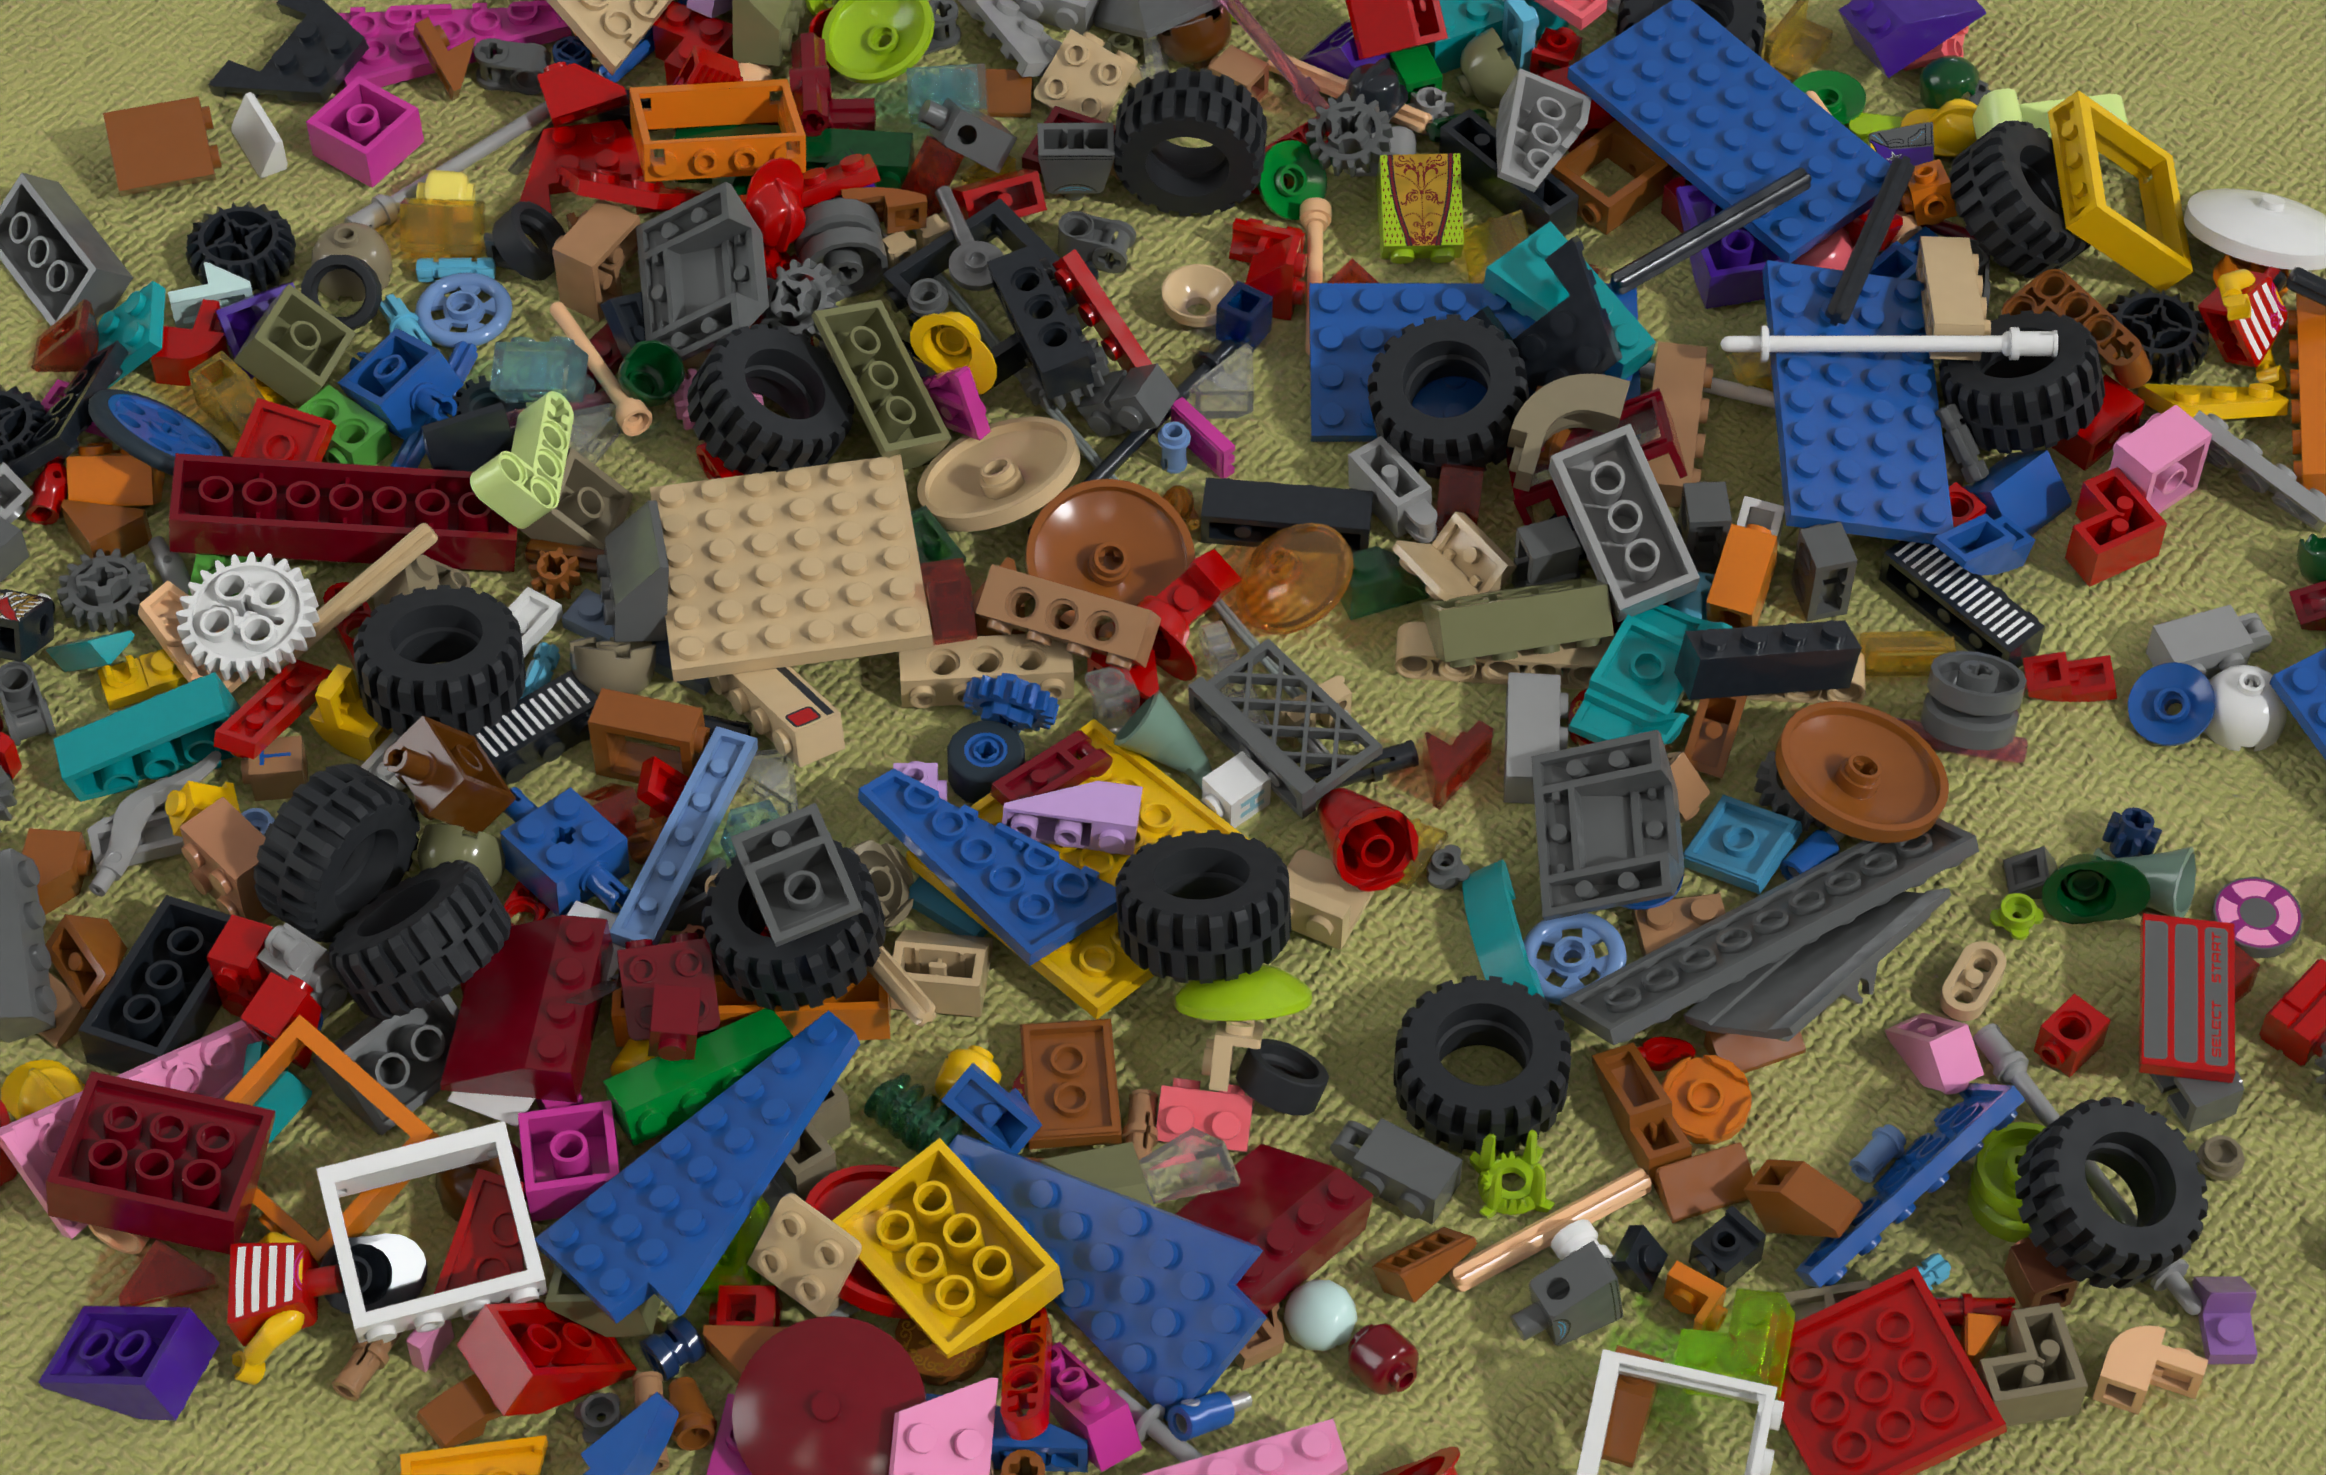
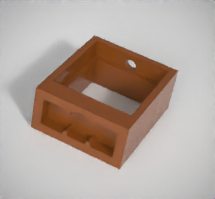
M1615 120L1560 159L1551 170V174L1579 195L1577 215L1588 225L1594 226L1603 234L1608 235L1663 194L1664 185L1672 180L1673 167L1620 122ZM1606 158L1635 178L1610 197H1607L1581 178L1582 175Z
M601 688L588 720L596 775L639 783L642 763L653 756H656L690 778L710 739V728L705 727L703 708ZM625 736L680 747V751L626 741Z

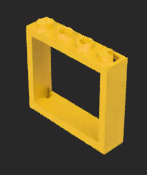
M2079 90L2049 110L2048 117L2066 229L2160 292L2163 289L2166 291L2191 274L2193 268L2173 156ZM2098 152L2138 179L2147 232L2106 205ZM2152 175L2153 179L2148 181V177Z

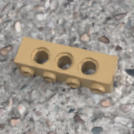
M1027 634L933 639V647L899 652L902 708H928L931 706L947 705L964 706L963 698L967 683L971 682L972 677L982 679V675H987L991 678H997L1002 673L1015 674L1020 679L1040 685L1041 690L1049 691L1050 697L1057 698L1058 700L1074 698L1073 656L1065 651L1067 644L1052 640L1051 646L1047 647L1027 640Z

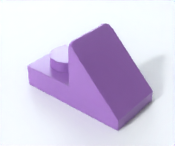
M2241 1276L2194 1277L2192 1281L2193 1289L2202 1302V1310L2198 1313L2205 1359L2209 1360L2208 1364H2254L2258 1353L2250 1312L2257 1296L2256 1290Z

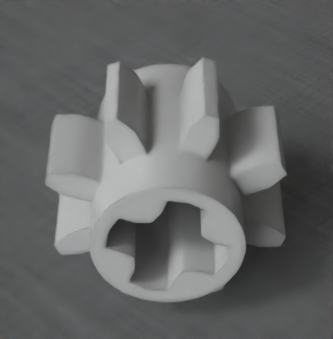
M1425 87L1417 93H1411L1410 103L1407 105L1431 114L1433 120L1454 115V103L1446 102V92H1442L1435 87Z

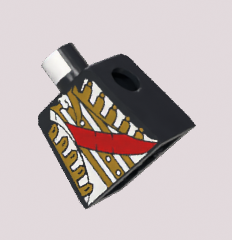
M8 589L0 590V658L23 662L53 640L55 635L53 618L55 605L47 594L33 595Z

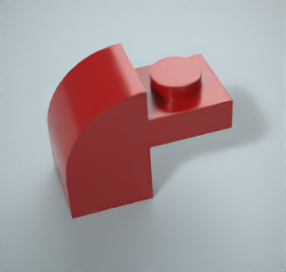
M203 299L193 329L163 326L162 349L150 358L156 383L177 386L200 385L213 380L227 368L231 359L225 335L215 312L221 308L219 301Z

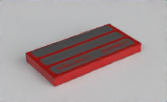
M2143 913L2140 922L2139 1073L2226 1083L2233 1082L2235 1077L2234 923Z

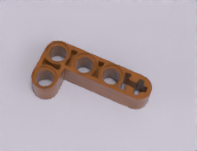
M2060 269L2044 271L2003 304L2001 315L2010 313V316L2021 314V311L2033 310L2035 314L2049 311L2054 312L2058 317L2064 314L2073 318L2077 323L2080 322L2095 338L2101 368L2112 379L2126 389L2139 388L2150 380L2152 366L2138 338L2066 272Z

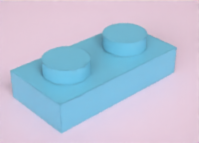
M1505 0L1501 40L1504 45L1501 46V49L1504 48L1508 57H1511L1517 71L1521 68L1530 72L1531 53L1533 48H1536V28L1539 27L1537 12L1534 7L1528 6L1524 0Z

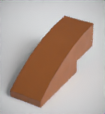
M1634 1042L1592 1055L1594 1070L1624 1141L1638 1167L1645 1170L1652 1184H1654L1656 1170L1659 1167L1692 1157V1145L1672 1116V1101Z

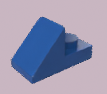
M975 1063L968 1067L941 1100L992 1145L1017 1155L1042 1126L1022 1094L1016 1088L1008 1093Z

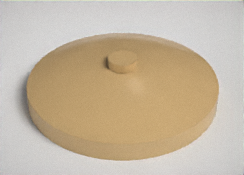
M1019 417L990 424L991 432L980 441L967 435L963 436L939 453L926 467L920 477L917 496L926 517L931 523L942 529L970 532L999 527L1035 512L1059 495L1071 482L1078 470L1080 450L1071 430L1065 424L1047 417Z

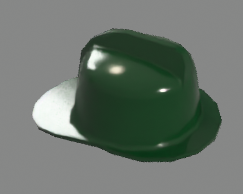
M2077 854L2068 858L2060 865L2059 869H2056L2046 879L2042 887V903L2047 912L2058 921L2068 924H2087L2133 917L2145 909L2151 897L2150 884L2147 878L2135 866L2123 861L2104 860L2093 854Z

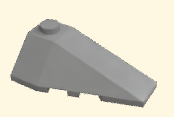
M1519 68L1500 101L1496 122L1497 177L1535 192L1587 125L1591 97Z

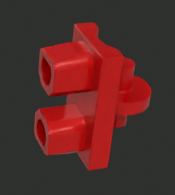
M1236 218L1233 222L1229 259L1251 263L1254 255L1292 235L1301 236V253H1303L1306 233L1300 228L1271 226L1264 224L1262 220L1253 218L1248 220Z

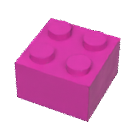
M360 76L355 78L306 121L313 156L371 188L378 184L424 142L419 109Z
M611 1100L518 1113L525 1191L532 1222L563 1217L621 1172L617 1132Z

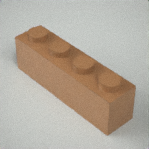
M1658 341L1652 390L1660 389L1672 416L1688 476L1679 478L1669 453L1652 459L1648 463L1667 506L1680 508L1683 483H1697L1701 479L1702 469L1694 468V459H1703L1706 434L1698 433L1699 423L1707 424L1710 399L1702 398L1703 388L1711 389L1714 364L1706 363L1708 347ZM1657 429L1647 433L1646 442L1660 438V430Z

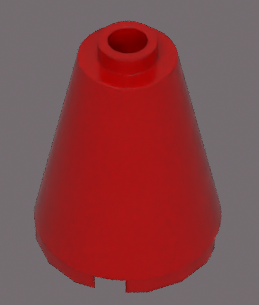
M1336 788L1329 791L1319 802L1318 818L1335 869L1345 882L1357 887L1359 890L1372 892L1385 890L1398 883L1406 875L1403 871L1411 860L1415 861L1418 855L1419 842L1415 827L1407 816L1392 807L1346 788Z

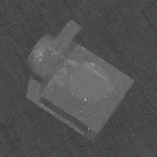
M1110 666L1086 673L1085 682L1093 698V719L1097 720L1113 734L1118 733L1140 707V694L1129 670Z

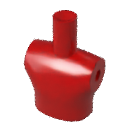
M56 457L46 463L44 470L30 486L29 489L33 494L30 496V504L25 515L31 522L41 525H52L57 522L62 511L61 504L63 499L66 500L68 496L67 468L63 465L65 459L61 460L59 457Z

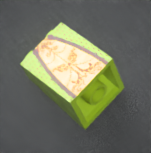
M1460 153L1380 155L1375 190L1381 259H1391V262L1395 264H1407L1415 259L1431 258V261L1434 263H1448L1454 261L1455 258H1461L1464 247Z

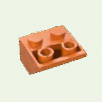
M111 442L87 443V446L78 447V453L69 455L66 458L68 500L113 506L155 505L162 500L165 473L133 457L122 448L121 450H113V443Z

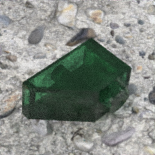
M1378 546L1337 557L1335 590L1350 620L1427 599L1429 594L1425 590L1426 585L1418 576L1407 572L1399 564L1400 557L1397 554Z

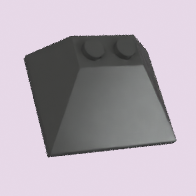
M1101 0L1093 22L1095 27L1149 39L1232 0Z
M724 182L636 226L646 341L657 340L671 346L682 358V361L714 347L722 336L731 333L732 330L744 326L750 327L769 307L762 232L730 183Z
M1658 730L1531 756L1542 916L1545 921L1675 895L1684 874L1678 790L1662 736Z

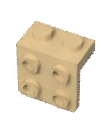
M1070 29L1036 86L1034 96L1039 102L1051 109L1054 106H1058L1106 122L1126 87L1129 85L1132 88H1136V84L1142 80L1143 75L1136 66L1138 61L1120 50L1114 54L1103 47L1105 42L1087 31L1081 35Z
M1454 512L1432 544L1397 540L1392 546V550L1400 557L1399 564L1407 572L1418 576L1426 584V592L1435 600L1447 601L1461 596L1499 591L1517 567L1462 512Z
M1305 849L1298 850L1287 866L1289 872L1292 930L1341 950L1375 891H1362L1345 882L1337 873L1332 860Z
M788 1193L780 1199L747 1265L816 1316L827 1317L846 1302L838 1297L862 1251V1246L856 1238L793 1193Z

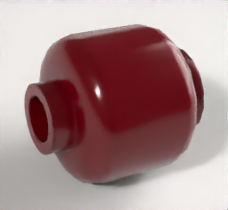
M1386 1323L1367 1325L1361 1328L1351 1339L1348 1345V1366L1351 1372L1372 1392L1378 1395H1388L1396 1391L1402 1392L1413 1384L1417 1376L1416 1368L1418 1366L1419 1353L1415 1345L1395 1327Z

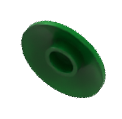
M1820 70L1804 74L1793 82L1804 93L1814 91L1831 115L1843 125L1859 117L1865 108L1866 93L1864 88L1856 79L1847 74L1831 70Z
M1294 140L1279 142L1266 151L1264 171L1261 173V180L1258 184L1260 196L1268 209L1275 215L1287 220H1299L1301 203L1313 197L1324 199L1327 189L1326 171L1320 168L1319 159L1312 160L1309 150L1310 146ZM1284 176L1286 177V179H1287V181H1288L1287 188H1286L1285 185H1284V181H1283V177H1284Z

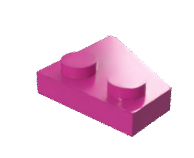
M963 366L922 379L946 428L979 441L991 432L985 415L986 408L980 400L970 367Z

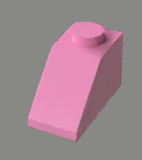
M1921 1013L1885 1030L1888 1040L1924 1087L1941 1091L1946 1095L1956 1094L1966 1090L1970 1081L1984 1075L1968 1024Z

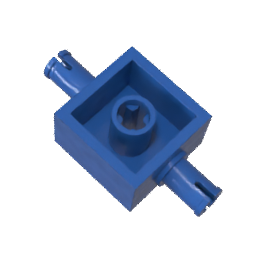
M398 328L390 333L370 353L363 351L356 353L362 360L359 361L352 357L349 364L350 372L338 382L349 399L388 425L389 432L403 440L419 431L430 416L434 417L437 421L449 418L442 414L443 412L454 417L457 412V403L453 399V394L464 385L440 350Z
M571 787L540 807H537L527 798L519 788H510L516 800L503 813L509 816L515 823L500 832L501 846L505 855V869L557 916L566 915L575 901L584 903L593 896L599 898L611 912H620L621 909L615 902L617 901L623 907L631 891L630 888L619 881V879L630 873L627 837Z

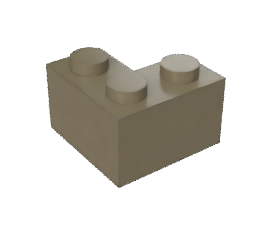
M835 1082L778 1169L796 1195L804 1201L820 1180L837 1171L835 1151L827 1141L851 1127L849 1099L837 1082Z
M2054 1303L2013 1310L2004 1338L2009 1355L1980 1359L1977 1374L2004 1419L2006 1427L2079 1415L2088 1384L2060 1304Z

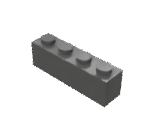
M12 848L0 851V1040L7 1043L56 1028L54 1011L57 1008V999L51 988L48 974L51 967V956L45 946L43 932L46 918L39 902L37 888L40 882L39 870L33 859Z

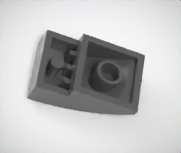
M816 803L730 837L745 877L776 947L863 912Z

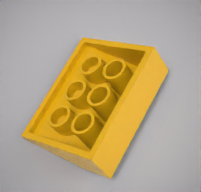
M940 1138L832 1220L861 1243L862 1251L858 1260L947 1359L1028 1320L1064 1291L1059 1265Z

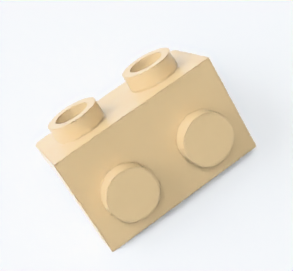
M1255 1020L1218 1021L1215 1039L1207 1038L1203 1056L1202 1075L1210 1076L1209 1090L1228 1091L1234 1046L1261 1049L1264 1030L1263 1022H1256Z

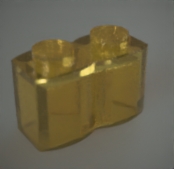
M404 198L400 203V251L411 252V258H435V253L451 254V258H472L474 260L476 254H481L484 251L485 201Z

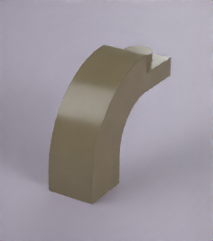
M1577 374L1557 379L1536 391L1524 403L1515 417L1507 446L1515 448L1509 471L1516 472L1513 488L1529 492L1541 449L1554 434L1568 428L1577 427L1603 433L1617 429L1630 381L1603 374Z

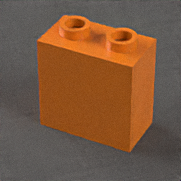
M1731 523L1706 601L1707 621L1724 622L1732 626V628L1758 625L1777 565V536L1772 535L1769 529L1756 524H1748L1746 527Z

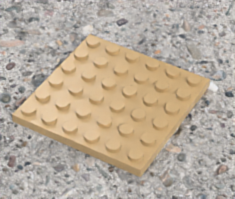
M901 454L890 458L877 457L794 468L782 472L771 471L763 472L762 474L755 473L650 487L651 501L657 500L669 565L668 609L665 618L674 682L933 647L932 631Z

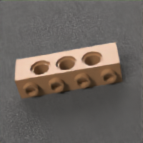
M991 564L976 610V614L988 621L986 626L988 629L1006 635H1011L1013 629L1027 633V640L1047 647L1051 646L1052 640L1067 644L1065 651L1090 659L1092 652L1107 656L1105 663L1124 670H1130L1132 664L1146 668L1162 619L1152 610ZM1028 599H1035L1036 606L1034 612L1028 617L1021 618V605ZM1074 610L1075 621L1072 626L1067 629H1060L1059 620L1061 616L1067 611ZM1108 622H1114V635L1107 641H1100L1099 631L1101 627Z

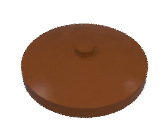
M1097 479L1076 484L1062 491L1040 511L1028 537L1025 552L1026 574L1136 606L1148 595L1157 596L1182 575L1195 559V550L1191 534L1182 517L1159 494L1129 481ZM1067 611L1061 616L1059 626L1062 629L1072 626L1075 621V611ZM1108 622L1101 627L1099 631L1100 641H1107L1114 635L1115 628L1113 622Z
M1827 701L1809 705L1796 712L1788 720L1776 744V767L1790 795L1814 818L1832 829L1854 838L1879 843H1897L1917 838L1934 826L1946 805L1949 794L1948 778L1944 766L1935 751L1908 725L1878 709L1843 701Z

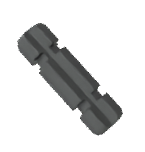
M1953 403L1938 409L1935 415L1940 417L1941 427H1945L1947 431L1943 435L1957 464L1962 462L1964 468L1960 470L1966 482L1969 484L1975 483L1989 475V470L1984 460H1979L1977 457L1980 451L1967 424L1962 425L1960 422L1963 416L1958 406Z

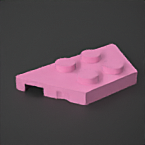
M991 1377L895 1413L889 1475H989L998 1378Z

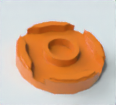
M1703 1055V1057L1693 1059L1688 1057L1680 1060L1667 1072L1661 1085L1672 1101V1116L1688 1141L1694 1144L1715 1145L1731 1139L1744 1128L1751 1112V1091L1745 1074L1733 1062L1716 1055Z

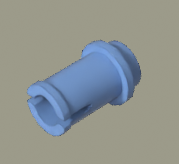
M1169 422L1158 432V443L1162 447L1161 467L1163 470L1166 469L1168 461L1167 472L1172 474L1180 473L1187 467L1186 450L1190 444L1191 435L1189 430L1180 422Z
M1886 1124L1883 1128H1875L1872 1132L1873 1139L1849 1162V1166H1852V1172L1862 1181L1867 1183L1873 1182L1893 1157L1899 1158L1903 1155L1906 1138L1900 1130L1892 1125Z

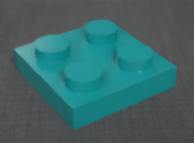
M155 281L150 282L140 291L133 292L124 303L113 311L106 312L99 321L97 353L117 340L129 352L120 366L123 370L122 374L108 388L162 349L166 288Z

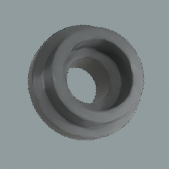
M925 278L913 284L907 301L911 312L922 317L933 313H942L948 306L949 297L946 288L937 280Z

